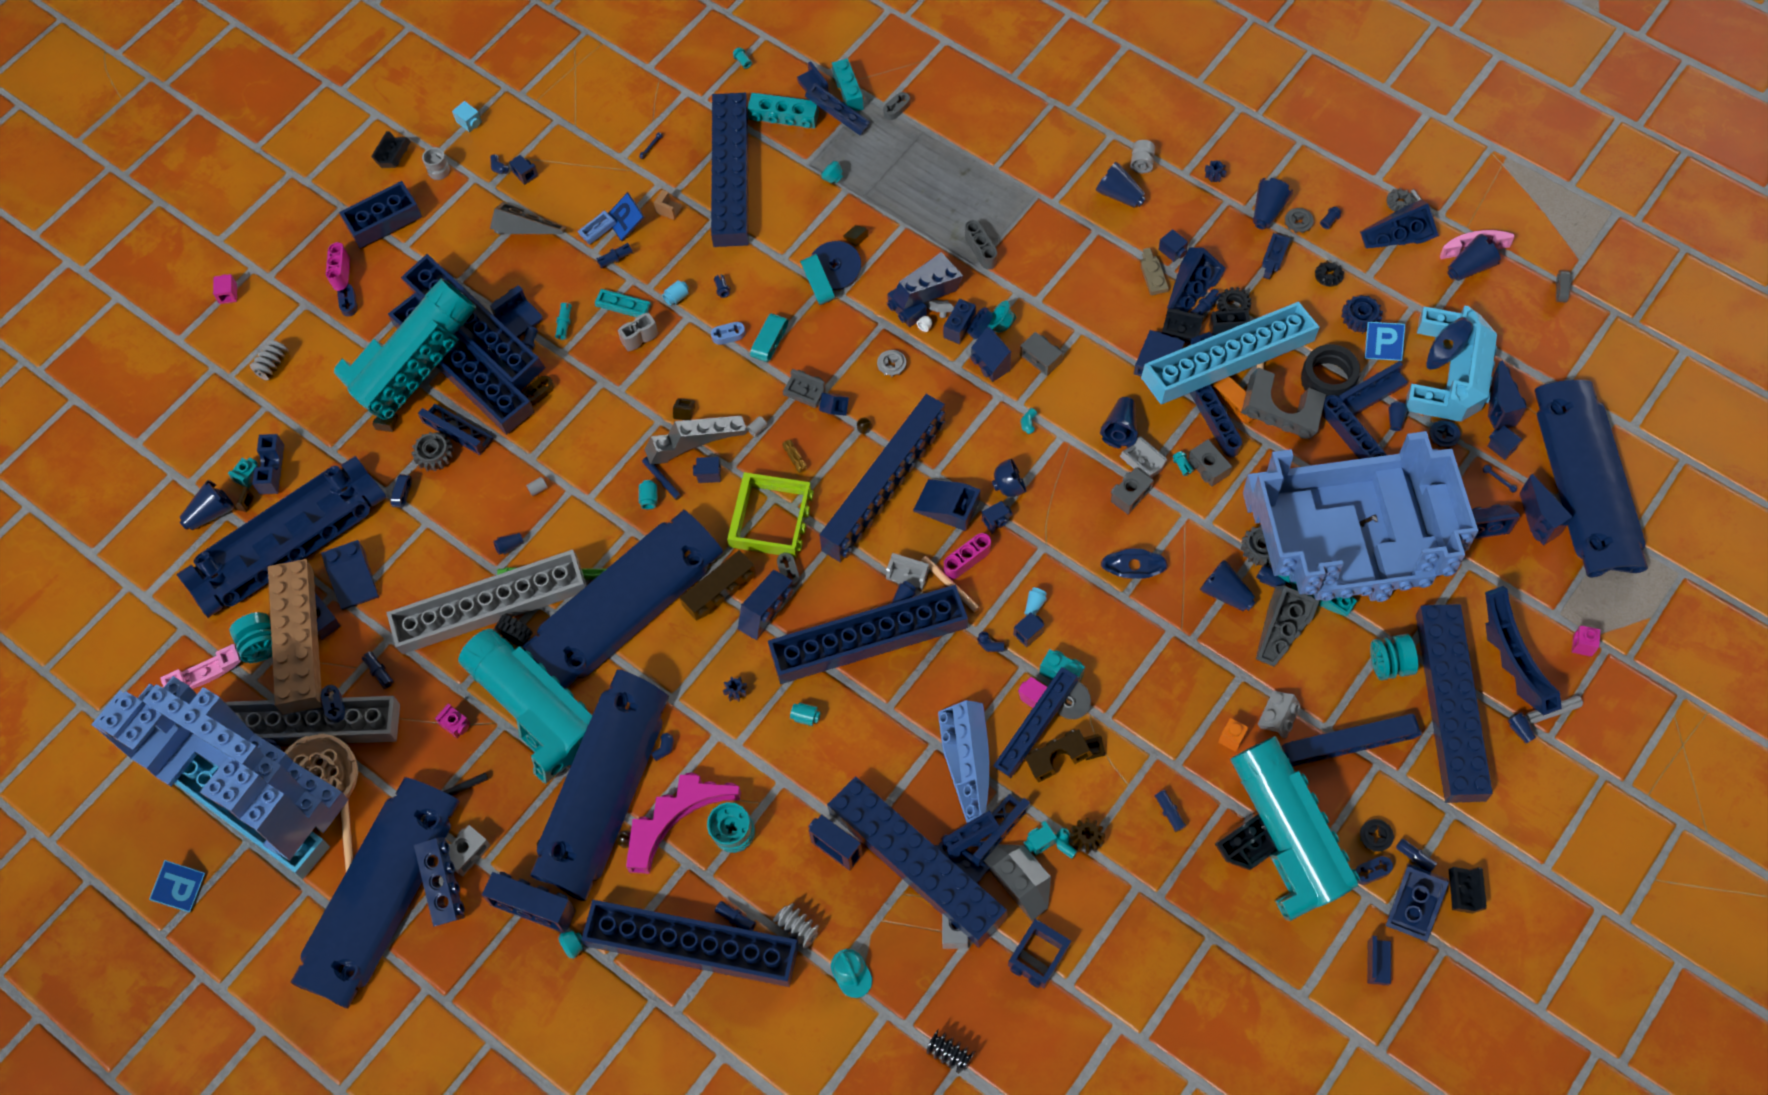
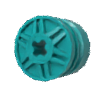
M257 612L242 616L229 628L230 635L234 644H236L237 651L243 662L257 663L272 657L271 619L266 613Z
M1409 634L1392 636L1391 641L1387 637L1371 641V661L1374 672L1379 680L1394 679L1397 673L1400 677L1417 673V651Z
M726 802L715 807L708 816V833L720 849L729 853L744 851L751 845L755 836V826L749 814L742 806ZM730 829H737L736 831H732V833L729 832Z

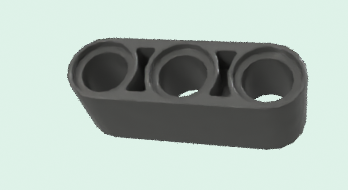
M969 220L965 224V239L983 268L993 269L997 265V250L981 224L976 220Z

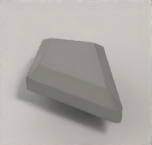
M930 300L924 302L926 308L940 312L939 317L946 318L947 312H952L954 309L948 301Z

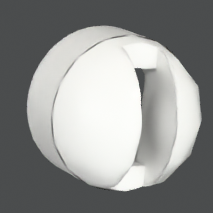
M923 316L916 324L920 330L928 332L932 327V319L928 316Z

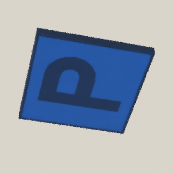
M628 192L608 213L616 222L612 228L622 242L645 218Z

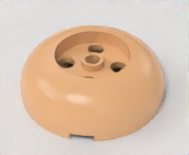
M328 734L305 736L294 742L285 751L295 763L314 775L320 776L322 780L342 791L347 798L350 797L357 782L358 766L352 750L342 740ZM319 759H323L321 766L316 765V761ZM337 769L336 775L331 776V772Z

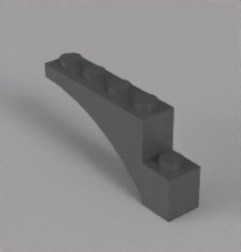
M742 416L675 421L668 435L651 436L644 450L650 464L667 463L670 459L690 449L719 439L745 435L748 430Z

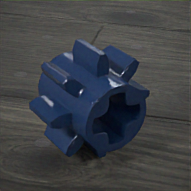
M1210 161V166H1205V178H1208L1211 182H1220L1221 177L1225 178L1226 165H1223L1220 161Z
M731 677V680L724 682V686L727 689H724L723 693L724 695H729L730 702L733 699L740 702L742 696H747L744 690L748 688L747 683L742 684L741 677L738 679Z

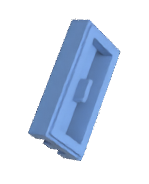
M604 210L577 232L590 245L612 228L616 222Z

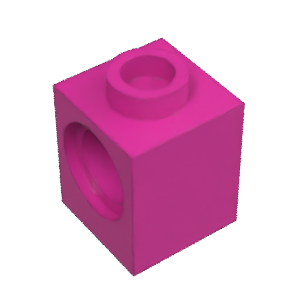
M1580 625L1573 634L1572 653L1592 657L1599 648L1601 629Z

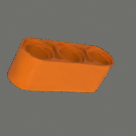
M1224 378L1211 386L1218 399L1243 423L1248 424L1253 420V418L1241 413L1246 391L1232 378Z

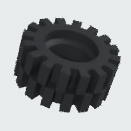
M1230 287V290L1225 289L1219 296L1218 312H1223L1224 310L1226 312L1231 310L1241 311L1242 309L1244 311L1247 309L1249 312L1251 298H1249L1248 293L1245 294L1244 289L1242 291H1239L1240 288L1238 287L1236 290L1233 287ZM1230 301L1238 302L1241 305V307L1231 308L1227 305V303Z
M505 614L501 616L494 627L495 631L502 635L504 639L506 638L507 641L518 646L525 645L533 633L527 625L522 624L523 622Z

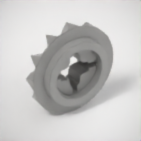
M888 350L878 357L877 366L884 376L886 374L891 377L896 374L900 375V372L905 370L906 358L899 351ZM888 359L892 363H895V367L889 365Z

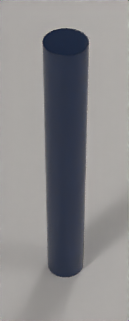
M645 457L642 463L676 500L680 499L682 495L654 464H650L648 457Z

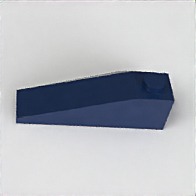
M1422 199L1401 208L1360 231L1366 249L1409 243L1418 244L1439 236L1429 204Z
M1190 247L1181 262L1167 309H1178L1188 312L1200 297L1206 295L1208 289L1218 283L1226 268L1204 248Z

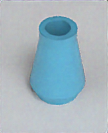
M1033 587L1029 591L1024 614L1028 615L1031 612L1036 616L1047 600V593Z

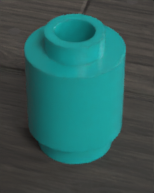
M645 480L638 486L639 504H641L642 509H654L658 503L657 484L651 480Z
M800 702L793 704L790 713V719H793L794 722L814 726L815 723H818L821 716L818 707Z

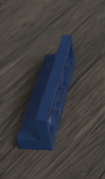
M1400 361L1342 393L1339 395V398L1354 416L1407 385V380L1400 373L1403 364Z
M435 403L429 411L422 408L418 412L422 423L478 455H481L493 441L491 435ZM436 411L442 413V418L437 417L434 413ZM454 420L457 426H453L447 421ZM468 428L471 430V434L469 435L462 430ZM484 437L486 438V440L483 443H481V441H479L476 438Z
M1009 794L992 813L994 818H1003V822L999 825L1000 828L991 833L986 841L979 840L971 845L978 846V850L973 856L966 851L968 848L961 851L960 855L978 868L1027 813L1030 802L1025 798L1019 802ZM1008 802L1015 806L1011 813H1006L1005 806Z

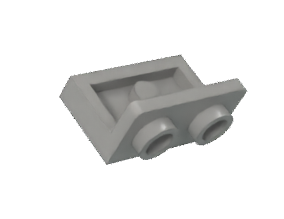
M1141 436L1137 438L1133 446L1122 451L1120 455L1128 465L1134 469L1136 467L1150 478L1159 474L1167 462V458Z
M1272 691L1258 726L1261 729L1278 732L1282 738H1287L1288 733L1293 728L1296 715L1300 712L1301 704L1293 694Z

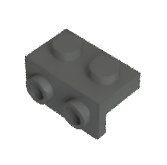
M792 369L790 372L791 378L783 390V395L816 408L821 400L822 393L826 391L825 382L819 377L807 375L804 371Z

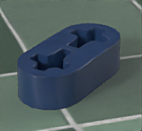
M348 284L345 289L337 291L339 308L344 316H352L357 312L356 294L353 287Z
M987 307L977 312L968 327L967 333L973 339L980 337L993 318V314Z
M400 474L398 476L391 496L392 507H404L412 484L410 475Z
M334 685L325 686L321 691L324 713L331 722L338 723L345 717L341 692ZM332 691H333V693H334V694L332 695L333 701H331L330 698L328 697V696L330 695V692H332ZM333 707L338 710L336 716L332 715L334 713Z
M1384 856L1360 864L1355 869L1358 876L1361 870L1364 873L1371 871V873L1368 874L1367 879L1364 876H1359L1360 881L1358 883L1367 885L1388 876L1393 869V864L1389 858ZM1380 862L1382 865H1387L1385 871L1383 869L1376 870L1375 868L1380 865Z

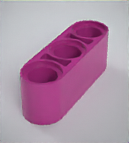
M336 242L328 248L326 277L333 289L340 291L348 285L350 256L343 244Z
M980 533L950 554L944 560V573L950 579H956L985 558L991 550L990 537L987 534ZM983 543V544H985L986 546H985V547H980V546H978V544ZM966 554L971 555L970 558H965L963 556ZM954 565V566H956L957 568H955V569H950V568H948V567Z

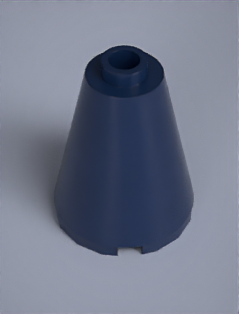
M1117 162L1109 168L1108 173L1101 179L1096 188L1098 193L1134 208L1136 206L1140 207L1146 199L1144 191Z
M1266 178L1260 180L1253 223L1257 228H1269L1293 195V189L1290 191L1287 183L1275 178H1270V181L1265 180Z
M1478 234L1448 266L1447 273L1452 280L1460 281L1500 264L1498 261L1501 260L1497 248L1493 243L1489 245L1486 241L1488 238L1485 235Z
M1129 397L1118 399L1101 427L1100 435H1102V440L1109 446L1115 448L1127 446L1126 448H1128L1137 441L1136 404Z
M207 480L180 515V524L186 530H195L235 508L231 499L222 489L214 488L216 484L213 481Z
M1222 560L1200 588L1203 593L1241 611L1245 609L1249 611L1256 602L1253 600L1255 595L1225 560Z

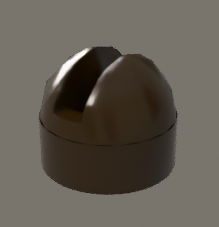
M866 417L860 418L857 422L858 432L862 434L869 433L872 428L870 420Z
M623 830L617 835V843L622 848H629L630 839L628 841L620 838L621 836L630 838L631 833L629 831Z

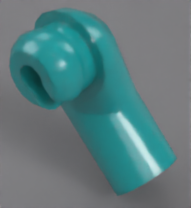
M1030 408L1020 420L1021 428L1027 434H1031L1035 430L1032 420L1037 415V412L1033 408Z
M1061 828L1056 834V846L1061 852L1073 859L1078 851L1069 845V830Z

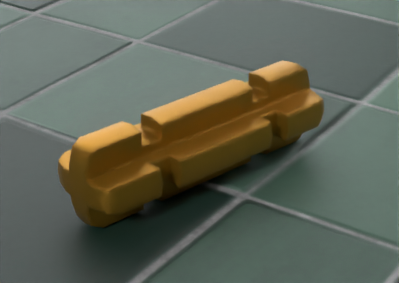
M791 440L784 441L782 443L783 448L796 466L797 471L800 473L805 471L807 465L802 460L796 447H794Z

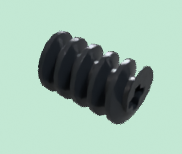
M938 1029L930 1040L926 1053L930 1055L935 1051L934 1059L937 1060L942 1056L941 1063L946 1064L949 1061L950 1069L957 1065L956 1073L958 1074L963 1070L966 1071L976 1051L968 1055V1046L961 1050L960 1041L953 1045L954 1038L951 1037L946 1041V1033L944 1032L938 1036Z

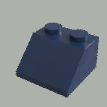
M989 326L971 347L970 358L975 365L978 364L983 375L986 378L989 377L994 382L1010 372L1011 351Z

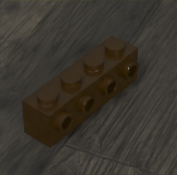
M738 550L680 596L682 606L696 621L704 618L713 607L722 604L728 595L737 592L743 583L749 582L756 574L754 565Z

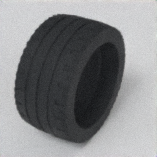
M1335 344L1319 346L1311 351L1304 362L1301 372L1302 386L1305 391L1311 388L1326 394V397L1330 395L1339 397V395L1357 385L1360 376L1359 361L1345 347ZM1326 363L1337 365L1346 373L1348 381L1335 385L1324 383L1314 374L1313 368L1319 364Z

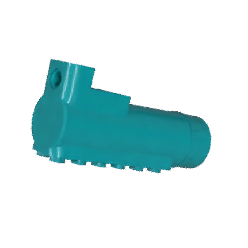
M441 278L426 293L418 306L384 345L373 339L352 365L342 358L335 366L334 374L347 387L349 394L370 413L383 420L390 419L459 339L454 334L466 323L476 310V306L459 290Z
M494 629L483 630L472 637L460 652L459 664L473 677L474 681L485 688L516 718L519 738L535 752L531 755L534 765L533 773L543 783L547 784L564 768L572 765L592 715L587 711L584 703L574 699L569 689H564L555 676L551 677L541 663L538 664L534 661L529 651H524L520 646L515 650Z
M1274 736L1230 758V761L1278 850L1270 854V857L1289 893L1274 901L1283 917L1288 921H1292L1315 908L1326 905L1349 893L1359 886L1358 881H1360L1357 872L1354 869L1351 870L1347 863L1350 861L1347 853L1344 850L1341 851L1337 843L1340 842L1338 836L1334 831H1330L1327 825L1329 820L1323 811L1320 812L1317 806L1319 801L1313 792L1310 793L1307 787L1309 782L1303 773L1300 774L1299 771H1294L1289 761L1290 759L1287 758L1277 737Z

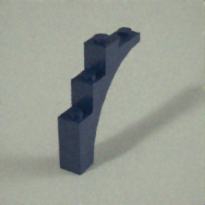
M1501 586L1485 592L1489 622L1485 623L1487 640L1500 650L1502 667L1515 677L1517 695L1543 716L1562 709L1560 691L1542 674L1522 640L1512 613L1508 589Z

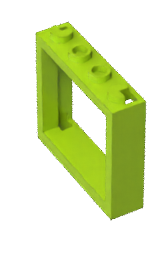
M744 472L727 538L729 547L775 555L790 553L796 558L797 552L802 549V540L800 539L801 535L805 534L806 531L805 518H808L810 514L808 504L809 501L813 500L814 496L810 482ZM752 487L803 495L792 546L740 538Z

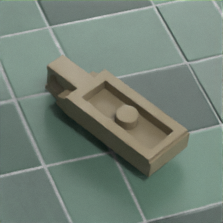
M1150 248L1143 249L1141 270L1150 295L1168 292L1169 288L1157 256L1153 257Z

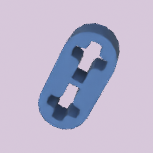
M740 322L717 326L711 331L712 341L718 345L738 341L745 336L744 325Z

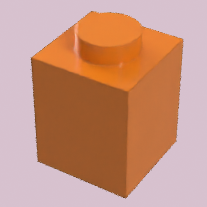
M1230 718L1218 743L1237 752L1249 727Z

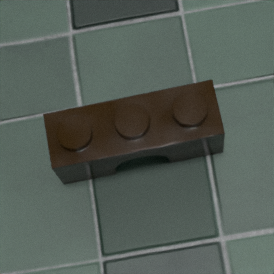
M1079 729L1068 731L1065 733V737L1059 740L1053 739L1046 744L1047 746L1041 749H1033L1028 753L1025 759L1038 783L1057 774L1053 767V761L1056 756L1067 754L1071 757L1074 764L1092 756Z

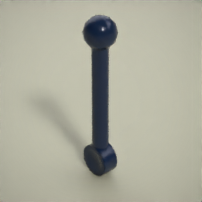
M658 132L645 151L640 153L639 157L641 159H644L657 140L663 137L661 132Z
M1489 465L1483 467L1484 473H1490L1506 485L1512 493L1517 491L1515 485L1509 484L1493 472Z

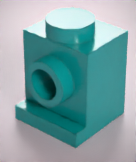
M250 457L247 460L241 458L234 469L228 472V475L233 482L250 489L253 482L254 467H258V463Z
M1044 821L1040 829L1035 828L1028 833L1027 840L1023 844L1030 852L1037 856L1056 844L1057 837L1046 821Z

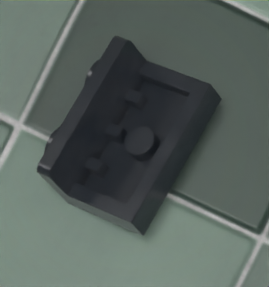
M386 131L371 157L381 168H396L403 154L408 150L411 141L407 137L395 138L390 131Z
M1168 308L1162 333L1191 342V338L1197 337L1200 334L1203 316Z
M1457 867L1448 869L1452 910L1472 914L1485 910L1487 905L1483 869L1479 867L1472 870Z

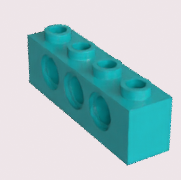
M751 93L747 111L749 120L815 128L819 115V106L810 100Z

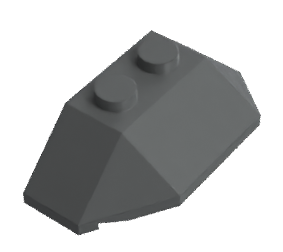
M998 844L983 863L990 867L989 871L1028 918L1033 921L1048 909L1051 876L1024 845Z

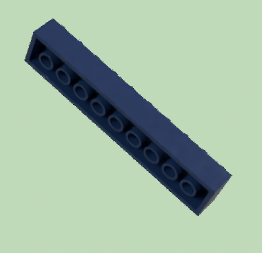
M746 92L712 94L711 237L713 247L749 245L748 102Z
M428 254L401 277L406 285L414 293L417 292L422 298L441 278L466 296L476 306V310L457 332L519 391L523 390L546 368L537 355Z
M417 292L388 313L393 325L397 329L422 301L423 298ZM456 332L454 335L459 340L436 367L507 435L534 413L532 404L460 333Z
M928 394L924 395L819 534L822 552L840 563L844 557L847 558L850 555L853 545L859 543L863 536L862 533L865 529L871 527L876 514L879 515L882 512L885 502L892 499L894 490L897 486L900 487L903 484L906 474L912 472L917 459L923 457L926 447L934 442L938 431L944 429L946 425L944 403Z
M955 584L768 640V645L779 682L784 684L968 628V617Z
M1461 604L1422 605L1416 613V621L1445 803L1486 802L1493 793Z
M856 776L827 804L829 813L938 912L943 913L978 948L1008 918L1007 909Z
M592 900L581 940L586 947L785 987H790L799 948L796 939L598 900Z

